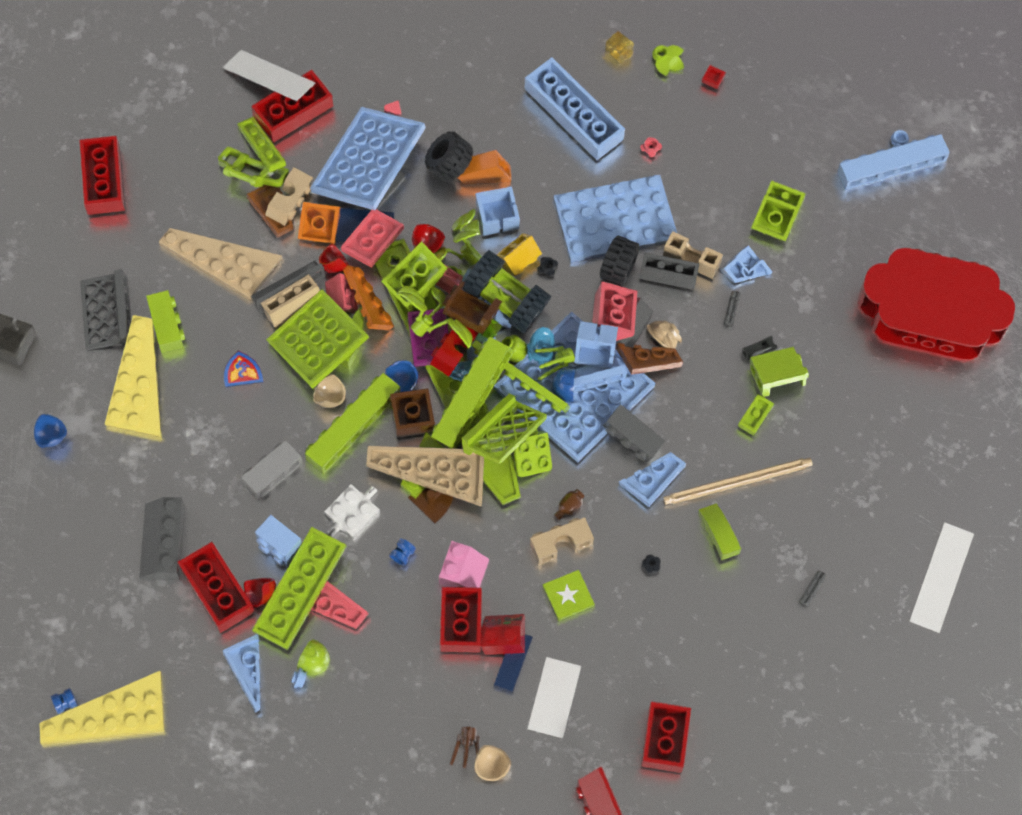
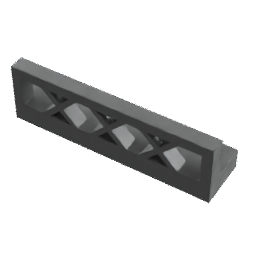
M314 260L253 294L251 300L259 312L263 313L264 310L261 306L263 301L307 275H310L315 283L325 278L324 267L321 263L318 265Z

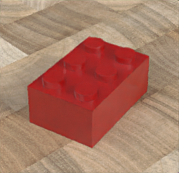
M442 587L440 652H481L482 588Z
M651 701L641 767L682 773L691 715L690 707Z

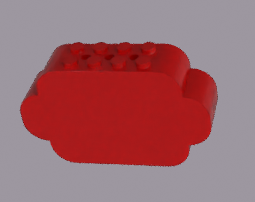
M900 248L890 255L887 263L873 265L866 273L858 296L860 311L866 317L873 319L872 330L875 336L882 342L961 361L974 360L982 353L985 345L989 346L999 343L1011 325L1015 313L1014 300L1007 292L999 289L1000 279L992 268L974 261L967 262L957 257L950 258L939 253L924 252L921 249Z

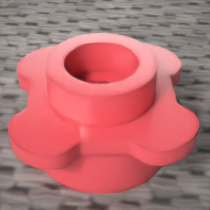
M649 137L640 146V149L648 153L649 157H654L656 152L662 149V145L657 139Z

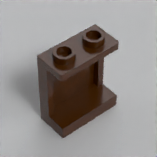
M461 281L458 286L454 285L450 295H447L445 298L443 314L454 320L457 319L463 325L483 335L497 315L502 301L495 298L493 303L489 305L463 291L465 282Z

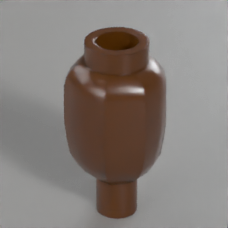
M578 489L569 491L560 500L559 510L554 516L560 520L564 515H571L576 512L583 504L584 494Z

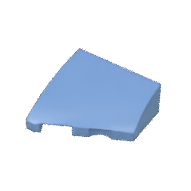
M745 246L719 269L733 283L772 273V270L763 259H759L749 246Z

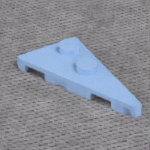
M256 634L223 650L225 659L255 713L260 711L259 636Z

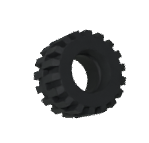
M454 131L443 133L431 144L425 155L426 160L424 162L426 168L442 181H453L468 168L473 158V147Z
M617 235L612 240L602 262L600 279L622 287L628 280L639 253V243Z

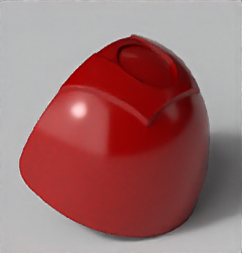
M429 224L416 225L412 233L414 248L422 242L433 254L442 247L445 241L444 233Z
M334 244L327 246L319 256V263L323 265L324 270L328 273H339L347 266H350L344 255Z
M257 578L244 582V593L253 607L262 606L270 600L276 589L275 579Z

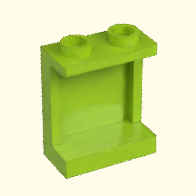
M794 346L750 357V371L762 397L769 396L770 388L796 381H800L801 386H806V379L809 377L806 367H803L801 355L796 353Z

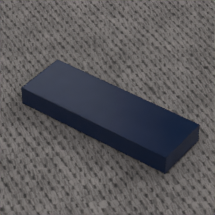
M525 634V653L505 654L494 682V687L513 693L531 645L532 636Z

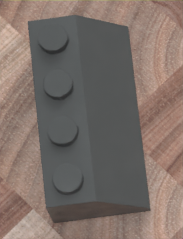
M161 497L145 504L139 577L141 580H180L178 561L181 560L185 510L182 497Z

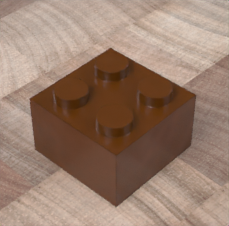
M428 388L390 394L397 438L432 432L435 421Z

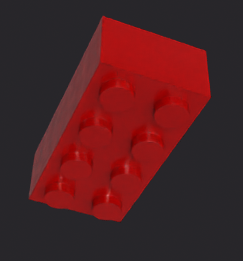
M313 70L303 74L302 77L315 82V84L298 101L278 92H273L251 106L253 117L273 143L333 107L332 94Z
M117 136L81 139L80 154L83 195L87 214L125 211L120 146Z
M213 542L178 561L180 570L220 633L255 613L253 605Z

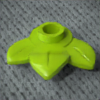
M659 45L654 48L652 57L656 61V69L662 75H668L670 70H683L684 64L679 56L684 50L676 45L668 47Z

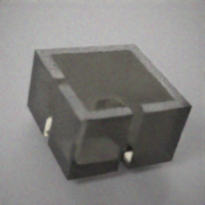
M0 313V360L21 367L37 335L32 324L18 319L15 322L14 318Z

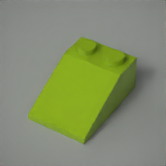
M421 242L381 282L412 312L416 307L404 297L397 295V292L404 286H410L425 299L448 268Z

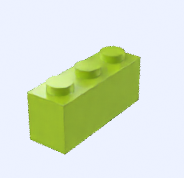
M168 290L147 295L146 298L161 353L184 348L182 341L186 339L183 329L179 330L178 324L181 321L179 313H174L173 308L177 307L174 296L170 297Z

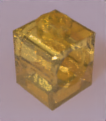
M617 31L606 41L605 52L619 63H622L633 55L634 43Z

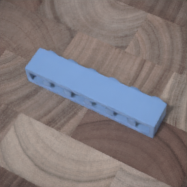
M942 134L930 135L919 141L913 140L908 144H899L887 150L881 149L870 155L863 154L856 159H846L840 163L837 173L844 189L848 190L945 162L950 152Z

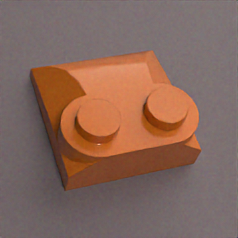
M303 202L298 239L335 244L340 207Z

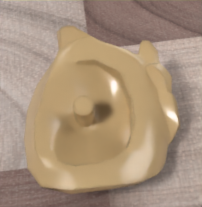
M654 321L646 326L651 336L666 348L675 349L677 342H682L679 330L673 323Z

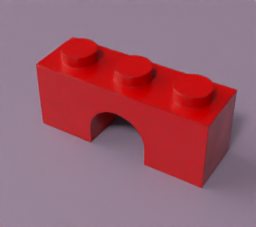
M451 327L449 328L452 330L451 333H445L440 341L442 346L440 348L436 346L431 356L433 359L430 365L447 376L451 375L463 356L462 353L456 350L454 345H461L468 349L460 336ZM467 327L468 330H469V331L471 332V334H472V338H473V339H472V343H473V341L475 340V338H476L477 335H478V332H476V331L472 330L471 328Z

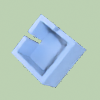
M512 187L476 193V208L483 236L499 233L500 229L503 232L519 229L520 218Z
M580 321L574 363L612 368L618 327L602 324L601 327H598L595 323Z
M272 515L255 531L256 541L259 545L258 548L266 555L268 553L273 555V560L282 567L284 565L288 568L302 544L301 538Z

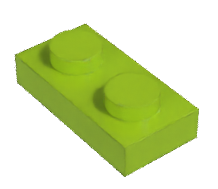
M757 394L740 420L738 427L755 436L773 408L774 403Z

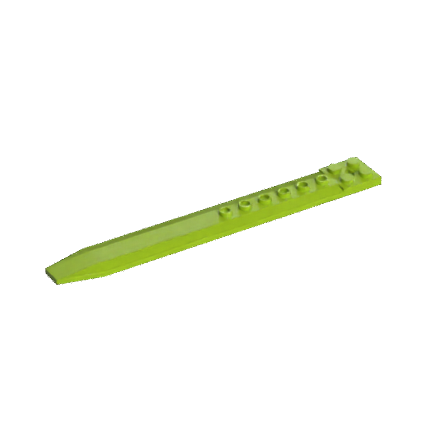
M404 238L393 242L375 263V267L382 280L397 266L390 264L391 259L401 262L410 253ZM387 288L410 335L407 312L411 311ZM429 293L424 299L427 310L437 307L432 294ZM432 365L425 366L444 407H449L454 392L459 390L462 382L447 376ZM485 402L467 433L490 412ZM500 432L493 433L490 437L500 436ZM501 441L490 443L491 447L502 445ZM488 443L481 444L478 448H486ZM503 451L492 452V454L498 457L503 453ZM511 454L500 465L484 458L483 483L501 504L505 505L521 498Z

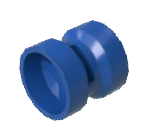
M400 538L396 549H393L389 556L396 563L406 566L409 556L414 554L416 548L407 540Z
M71 688L64 690L62 694L56 693L51 696L58 714L63 713L67 708L72 709L78 706Z

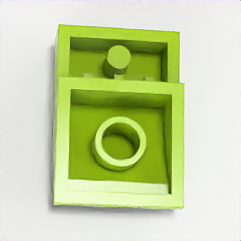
M771 180L751 229L786 242L806 193Z

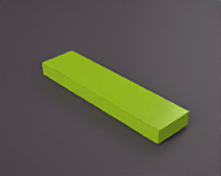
M254 117L237 123L238 129L270 173L286 166L284 158Z

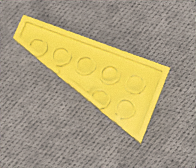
M136 315L132 317L105 425L162 437L154 349V327L151 318Z
M161 671L41 722V745L164 732Z

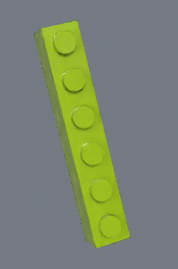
M491 337L483 343L479 356L471 364L472 368L463 377L462 385L459 390L454 392L452 402L449 407L444 409L442 419L439 424L434 426L431 436L433 439L450 449L458 448L462 441L461 438L467 433L514 353L510 347Z
M384 373L379 377L376 376L371 381L367 390H362L357 397L358 399L354 403L348 404L344 410L345 412L332 421L331 427L328 430H323L318 437L319 439L306 448V461L324 474L391 405L390 394L401 393L400 386Z

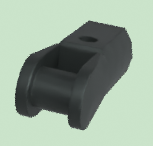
M769 336L742 348V354L746 360H749L750 357L772 352L778 346L774 344L773 336Z

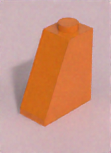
M497 150L472 156L473 158L468 168L457 178L463 184L511 182V166Z

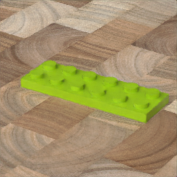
M311 527L252 631L288 650L345 551L346 544Z

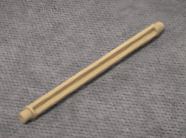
M800 458L670 493V495L663 496V502L665 505L676 504L804 470L806 467L812 466L811 458Z

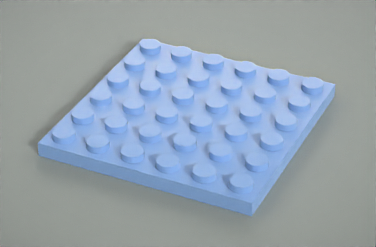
M572 311L552 330V333L554 335L555 348L563 346L564 349L570 347L575 356L580 321L582 320ZM615 349L614 359L619 358L621 365H625L618 351ZM554 352V356L550 361L555 359V354L558 352ZM527 354L522 361L515 365L517 369L550 392H552V380L558 372L568 368L578 369L589 366L571 362L568 363V366L539 381L537 379L539 376L560 364L556 363L540 369L539 366L542 364H538L534 359L530 362ZM625 365L627 370L626 379L573 393L574 402H566L570 406L566 414L563 411L560 413L556 412L550 407L551 403L547 400L545 402L539 400L535 396L536 392L530 389L528 392L519 385L521 382L516 378L511 380L504 376L494 385V390L503 398L510 393L515 396L517 402L545 413L547 419L538 428L541 431L548 432V437L578 463L607 434L603 424L614 410L621 404L630 411L655 387L656 383L644 373L631 375ZM529 417V418H527V419L530 420V421H533V420H537L538 418H537V417Z

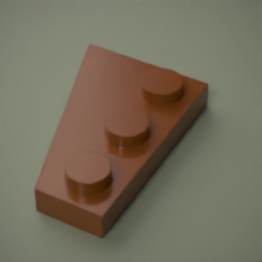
M264 185L248 193L247 199L278 238L292 231L293 223L291 220H288L286 225H283L265 215L268 205L275 194L278 192L283 195V192H281L280 187Z
M617 343L616 350L631 375L679 368L683 364V360L674 348L652 347V349H645L641 345L625 347L623 343Z

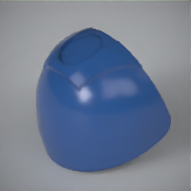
M407 360L396 361L385 369V374L400 386L401 392L412 391L416 386L419 377L418 371L411 362Z
M563 369L552 380L553 394L564 402H574L573 388L576 369Z
M42 414L38 417L34 426V439L39 447H53L65 439L67 430L60 419L48 414Z

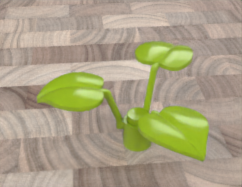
M475 209L460 216L452 225L453 231L460 230V233L454 237L453 241L457 243L463 240L465 243L460 249L461 254L450 248L446 249L443 246L434 253L440 261L444 259L447 253H452L459 257L460 260L464 258L470 266L480 260L482 256L468 239L480 234L479 221L473 220L471 222L476 213Z
M404 286L397 292V295L404 297L420 310L418 317L415 318L416 321L411 325V329L416 335L422 337L427 331L430 333L433 329L448 323L460 336L467 348L471 347L472 334L457 319L454 321L452 318H449L432 326L434 322L432 316L444 306L443 302L447 297L437 287L431 289L433 297L440 304L429 315L425 314L424 316L423 313L427 310V306L424 304V298L414 288Z

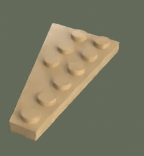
M169 228L159 240L160 246L249 301L251 296L257 293L283 259L282 255Z
M368 446L367 467L482 507L484 457L475 453L468 455L464 453L463 449Z

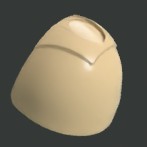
M329 374L316 386L313 400L316 404L326 408L340 406L346 396L345 387L337 376Z
M484 745L479 749L475 757V771L480 778L487 781H496L503 778L511 766V760L506 752L495 746Z

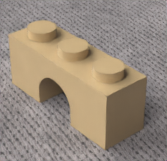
M293 167L285 179L282 188L290 196H284L277 192L269 203L265 215L283 225H286L288 220L292 221L297 212L295 209L302 206L305 200L303 197L311 192L310 187L312 186L313 177Z
M673 231L663 251V256L699 263L698 273L711 279L714 278L723 257V254L708 247L704 251L694 249L689 244L688 238Z
M585 517L582 519L574 518L563 526L556 525L545 533L542 531L537 532L530 538V546L538 565L557 558L555 544L559 541L565 540L570 542L575 551L593 545L594 537Z

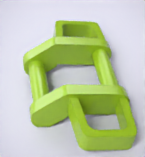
M226 147L218 157V163L224 168L223 174L225 176L241 179L254 187H263L264 185L281 187L289 175V169L284 167L270 173L262 161L251 158L248 154L231 147ZM229 155L237 157V160L232 165L225 161ZM246 164L262 169L259 175L253 176L240 171ZM274 172L282 174L277 180L270 179Z

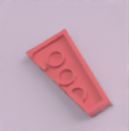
M328 581L311 609L354 629H357L369 614Z

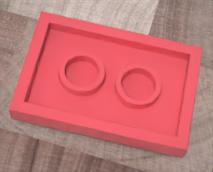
M377 209L371 210L341 246V251L372 268L403 231L404 224Z

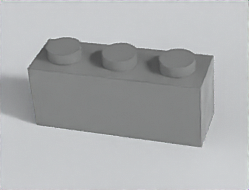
M286 440L282 444L278 443L269 455L262 456L258 460V464L253 468H248L241 477L242 482L259 500L302 464L301 455Z

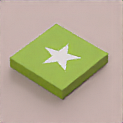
M579 570L542 585L558 621L595 607Z

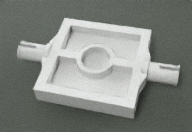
M350 484L324 511V514L334 524L326 534L333 538L340 530L354 539L380 511L370 500L377 492V489L371 486L365 493H362Z

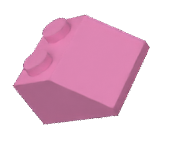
M451 541L439 575V584L447 587L480 588L489 559L470 546Z

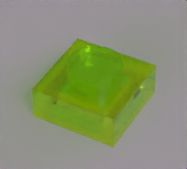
M493 320L484 334L480 335L487 340L489 337L494 339L502 325Z

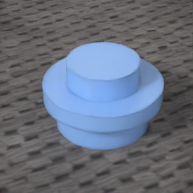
M898 130L891 136V143L894 146L899 144L905 145L909 142V136L903 130Z
M299 668L298 672L294 671L291 683H294L293 688H302L307 672H303L301 668Z

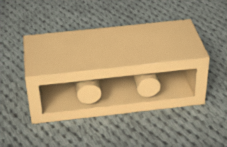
M307 275L263 301L261 306L268 320L274 328H277L291 318L320 290L311 276Z

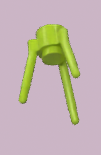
M563 346L535 349V353L558 352L555 354L554 360L540 365V369L556 363L560 364L537 379L540 381L561 368L568 366V363L574 362L575 356L570 347L564 349Z

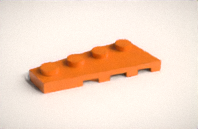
M347 266L343 272L350 288L356 291L354 297L356 302L362 305L360 311L362 316L368 319L366 323L368 329L390 331L394 327L391 316L384 310L382 301L373 292V287L365 279L364 272L359 267Z

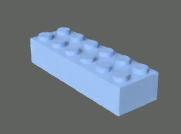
M550 58L525 77L524 89L596 160L624 140L625 128L553 58Z

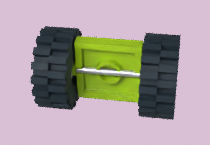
M488 250L466 277L463 289L476 298L483 297L491 304L495 298L501 300L502 303L499 310L508 317H511L508 323L524 334L539 317L552 296L538 285L529 289L511 274L501 269L505 261L491 250Z

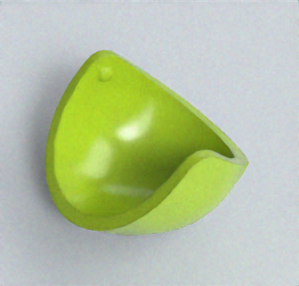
M315 639L310 640L298 660L297 669H303V672H307V675L323 673L330 663V655L326 647Z

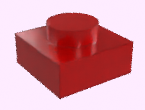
M709 65L702 78V83L718 89L726 72Z

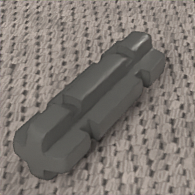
M734 290L731 292L724 319L725 325H734L741 297L739 291Z
M820 570L815 573L814 579L811 580L804 592L805 594L799 600L804 606L808 607L812 598H814L821 583L826 578V574Z

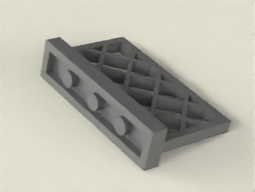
M122 269L114 270V274L81 280L85 346L87 351L123 343L126 344L131 325L128 279ZM113 280V286L109 291L103 287L107 281ZM86 285H96L97 287L91 294L86 292ZM100 289L106 292L101 301L95 298ZM110 296L115 298V302L111 307L104 304ZM93 299L98 304L91 311L88 309V304ZM103 306L108 311L101 318L96 313ZM111 313H114L116 319L110 324L106 319ZM95 316L100 321L92 328L89 326V322ZM105 323L109 328L104 334H101L97 330ZM114 329L118 332V338L110 340L107 337ZM95 333L101 336L97 343L91 344L90 339Z

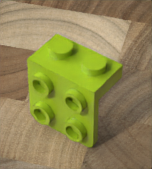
M537 428L514 450L517 476L525 477L552 469L548 432L539 431ZM515 439L505 440L504 444L513 443Z

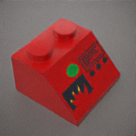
M525 614L485 616L481 627V648L484 654L525 653Z

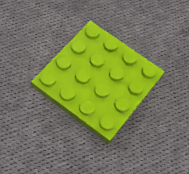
M321 289L266 340L313 389L362 345L369 336Z

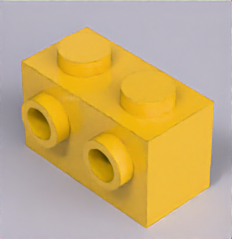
M522 233L496 255L505 261L502 268L515 276L522 273L527 265L534 263L542 252L531 235Z

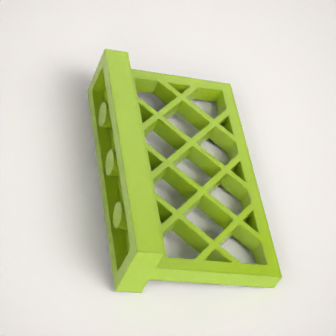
M509 393L461 438L463 451L468 455L472 453L478 454L500 465L547 419V415L517 402L515 396ZM517 409L524 411V413L513 414ZM529 417H537L538 419H537V420H533V421H528L527 418H529ZM525 418L526 422L514 424V420ZM505 421H512V424L501 426ZM527 427L524 432L516 433V429ZM502 431H514L512 434L502 435ZM500 432V436L490 437L493 433ZM515 439L513 443L504 444L505 440ZM502 442V445L490 446V443ZM488 443V447L478 448L481 444ZM503 451L499 457L492 454V452Z

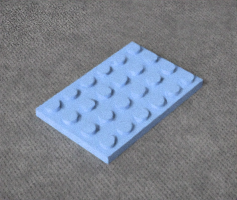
M361 107L310 187L311 192L376 210L425 130V124Z
M660 174L553 196L571 263L605 256L612 240L617 235L639 243V249L666 244L672 231L677 233Z

